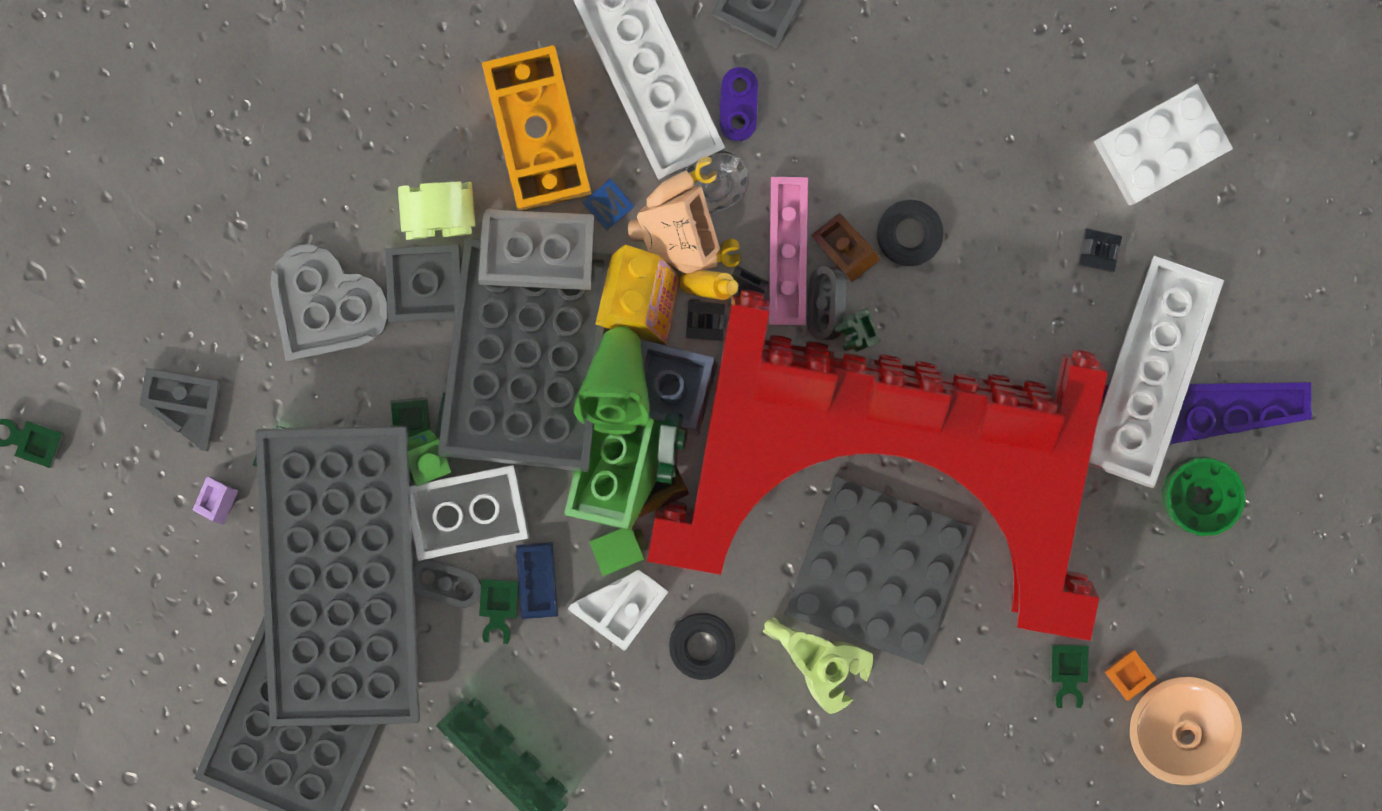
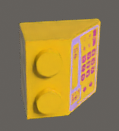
M625 244L611 255L595 324L608 329L619 326L627 327L635 332L640 339L666 345L681 275L660 255Z

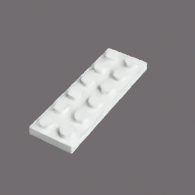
M573 0L658 180L696 163L702 157H709L725 149L655 0Z
M1153 256L1099 412L1089 466L1150 488L1155 486L1224 282L1223 279Z

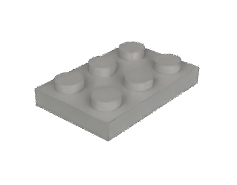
M483 209L479 285L591 290L594 215Z

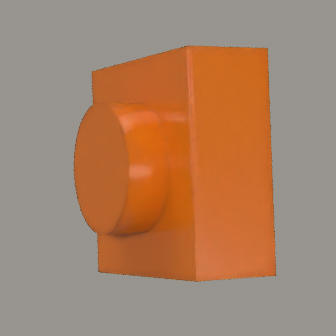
M1134 649L1128 651L1104 670V673L1126 701L1132 699L1157 679Z

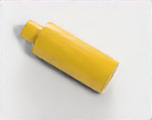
M697 270L690 274L682 273L679 280L681 290L688 295L726 300L738 291V283L730 274L723 272Z

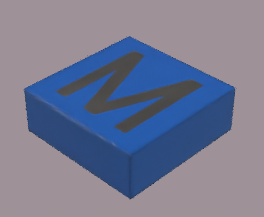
M611 179L582 202L606 231L635 207Z

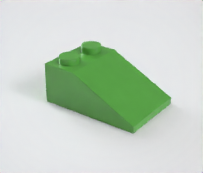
M648 418V423L643 426L642 422L636 426L635 432L628 434L602 433L594 430L593 424L588 472L574 471L564 515L631 530L657 481L658 451L662 422Z

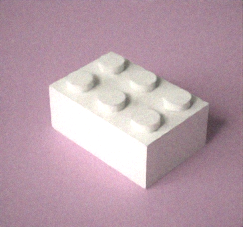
M1198 84L1093 141L1129 206L1233 149Z
M516 464L429 481L419 486L410 485L412 532L418 561L528 539L530 537Z

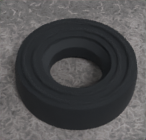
M903 200L893 204L883 213L878 223L877 240L880 249L888 259L902 266H918L929 261L937 254L943 242L944 229L939 215L931 206L918 200ZM905 219H915L924 228V239L916 247H905L896 238V228Z
M696 613L685 617L675 626L670 636L669 652L674 665L681 673L693 679L708 680L719 676L730 666L735 654V639L731 629L722 619L708 613ZM698 632L709 633L717 643L715 654L705 661L694 659L688 652V641Z

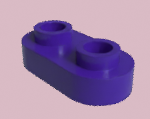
M736 67L729 70L724 75L721 83L720 130L728 140L733 142H742L749 139L753 135L757 124L758 80L752 71L744 67ZM737 79L744 80L747 84L746 90L743 92L735 91L733 82ZM735 116L743 117L745 126L741 129H735L731 125L732 118Z

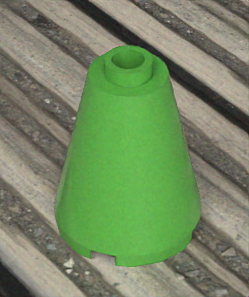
M623 326L615 327L605 332L575 399L574 414L577 419L583 424L585 419L594 423V430L602 433L628 434L635 432L637 425L643 422V426L648 423L650 414L640 337L630 328Z

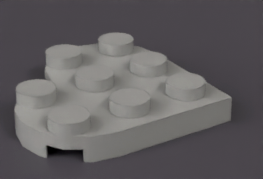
M298 245L287 250L277 260L275 268L271 273V291L286 361L360 347L374 341L385 331L388 321V302L383 289L371 278L360 274H345L340 261L331 251L316 245Z

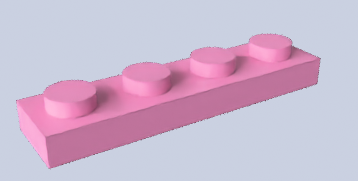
M771 177L770 313L768 325H806L808 177Z

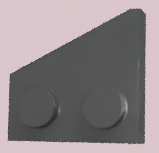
M146 368L140 405L163 420L177 433L182 434L193 442L200 450L209 451L221 381Z

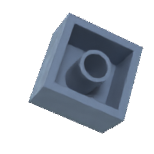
M642 340L641 348L650 408L648 418L663 422L668 412L683 414L682 427L687 428L688 433L699 435L718 365L715 358Z

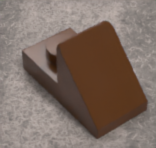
M840 213L811 235L832 264L839 268L845 275V278L849 279L851 283L881 260L876 251Z

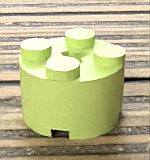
M462 182L420 184V187L410 188L409 185L398 187L401 232H406V240L434 237L435 231L441 230L442 237H459L472 234L471 228L475 227L472 182L463 184Z

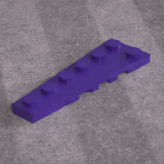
M1311 382L1189 384L1169 445L1311 420ZM1105 385L1102 403L1109 385Z

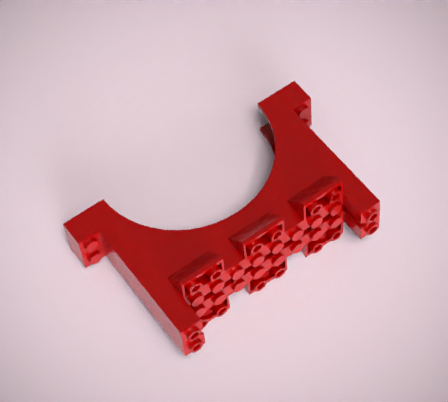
M741 290V295L734 294L732 296L694 509L687 508V504L684 502L674 501L656 510L647 562L721 575L727 552L743 520L753 507L783 480L804 468L836 457L856 454L899 456L921 462L952 477L974 494L995 518L1005 535L1011 554L1013 568L1011 612L1018 613L1017 628L1091 641L1100 597L1092 581L1087 580V575L1067 571L1108 373L1100 360L1095 358L1096 354L1084 350H1073L1072 355L1063 353L1053 396L1052 392L1046 389V384L1036 381L1025 380L1023 386L1009 383V377L988 374L987 379L978 377L976 383V377L966 374L955 373L954 378L944 377L943 372L937 370V365L930 362L915 361V366L901 364V358L880 354L878 359L870 358L869 363H865V357L855 354H844L843 359L836 358L834 351L828 350V345L819 342L807 341L806 346L791 344V338L780 335H770L769 340H767L765 335L770 313V301L763 299L764 294L750 290Z

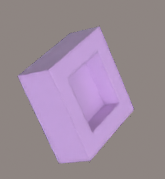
M207 476L193 510L213 522L224 525L229 512L233 508L238 490L220 480Z

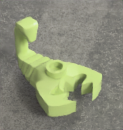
M774 617L765 623V628L762 632L773 640L781 641L788 653L791 654V658L799 670L805 675L807 686L813 698L823 710L829 714L837 713L854 700L848 695L843 696L845 690L838 685L846 679L848 671L854 675L860 673V678L867 681L873 665V654L851 643L841 641L829 642L822 637L790 629Z

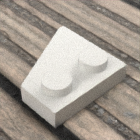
M638 569L571 603L568 610L625 651L669 591Z

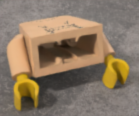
M710 157L700 158L696 163L694 171L688 173L685 170L662 182L647 197V204L638 212V219H632L628 225V234L632 241H645L648 252L660 255L670 266L687 274L697 270L717 267L719 262L728 267H735L741 261L740 253L726 254L729 251L739 249V242L737 240L727 239L719 246L702 187L694 185L697 181L707 184L715 180L717 170L707 175L700 171L701 167L712 162Z

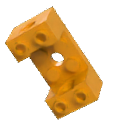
M555 45L482 62L517 209L519 211H528L592 195ZM540 117L546 121L547 131L542 137L533 138L526 133L525 127L529 119Z

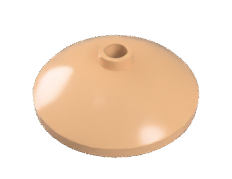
M1179 677L1169 679L1154 686L1140 699L1131 717L1130 740L1139 762L1152 775L1172 784L1194 785L1215 778L1233 762L1242 741V722L1234 701L1219 686L1200 678ZM1185 735H1193L1195 737L1194 741L1189 744L1183 743L1182 738Z

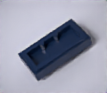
M553 542L516 545L521 619L559 616Z

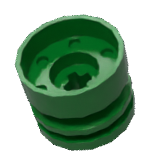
M1190 457L1176 464L1167 474L1162 487V501L1169 518L1180 528L1199 536H1213L1230 529L1241 517L1246 503L1245 487L1238 473L1228 464L1209 457ZM1196 487L1202 489L1209 488L1210 492L1206 495L1209 501L1206 504L1200 501L1194 503L1193 499L1196 497L1194 489Z

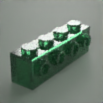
M464 696L437 723L436 727L520 811H563L567 807L569 799L565 796L568 792L566 787L554 776L548 779L539 770L542 766L541 762L529 750L522 753L513 744L516 740L515 736L501 723L496 727L486 717L490 713L489 710L476 697L470 701Z

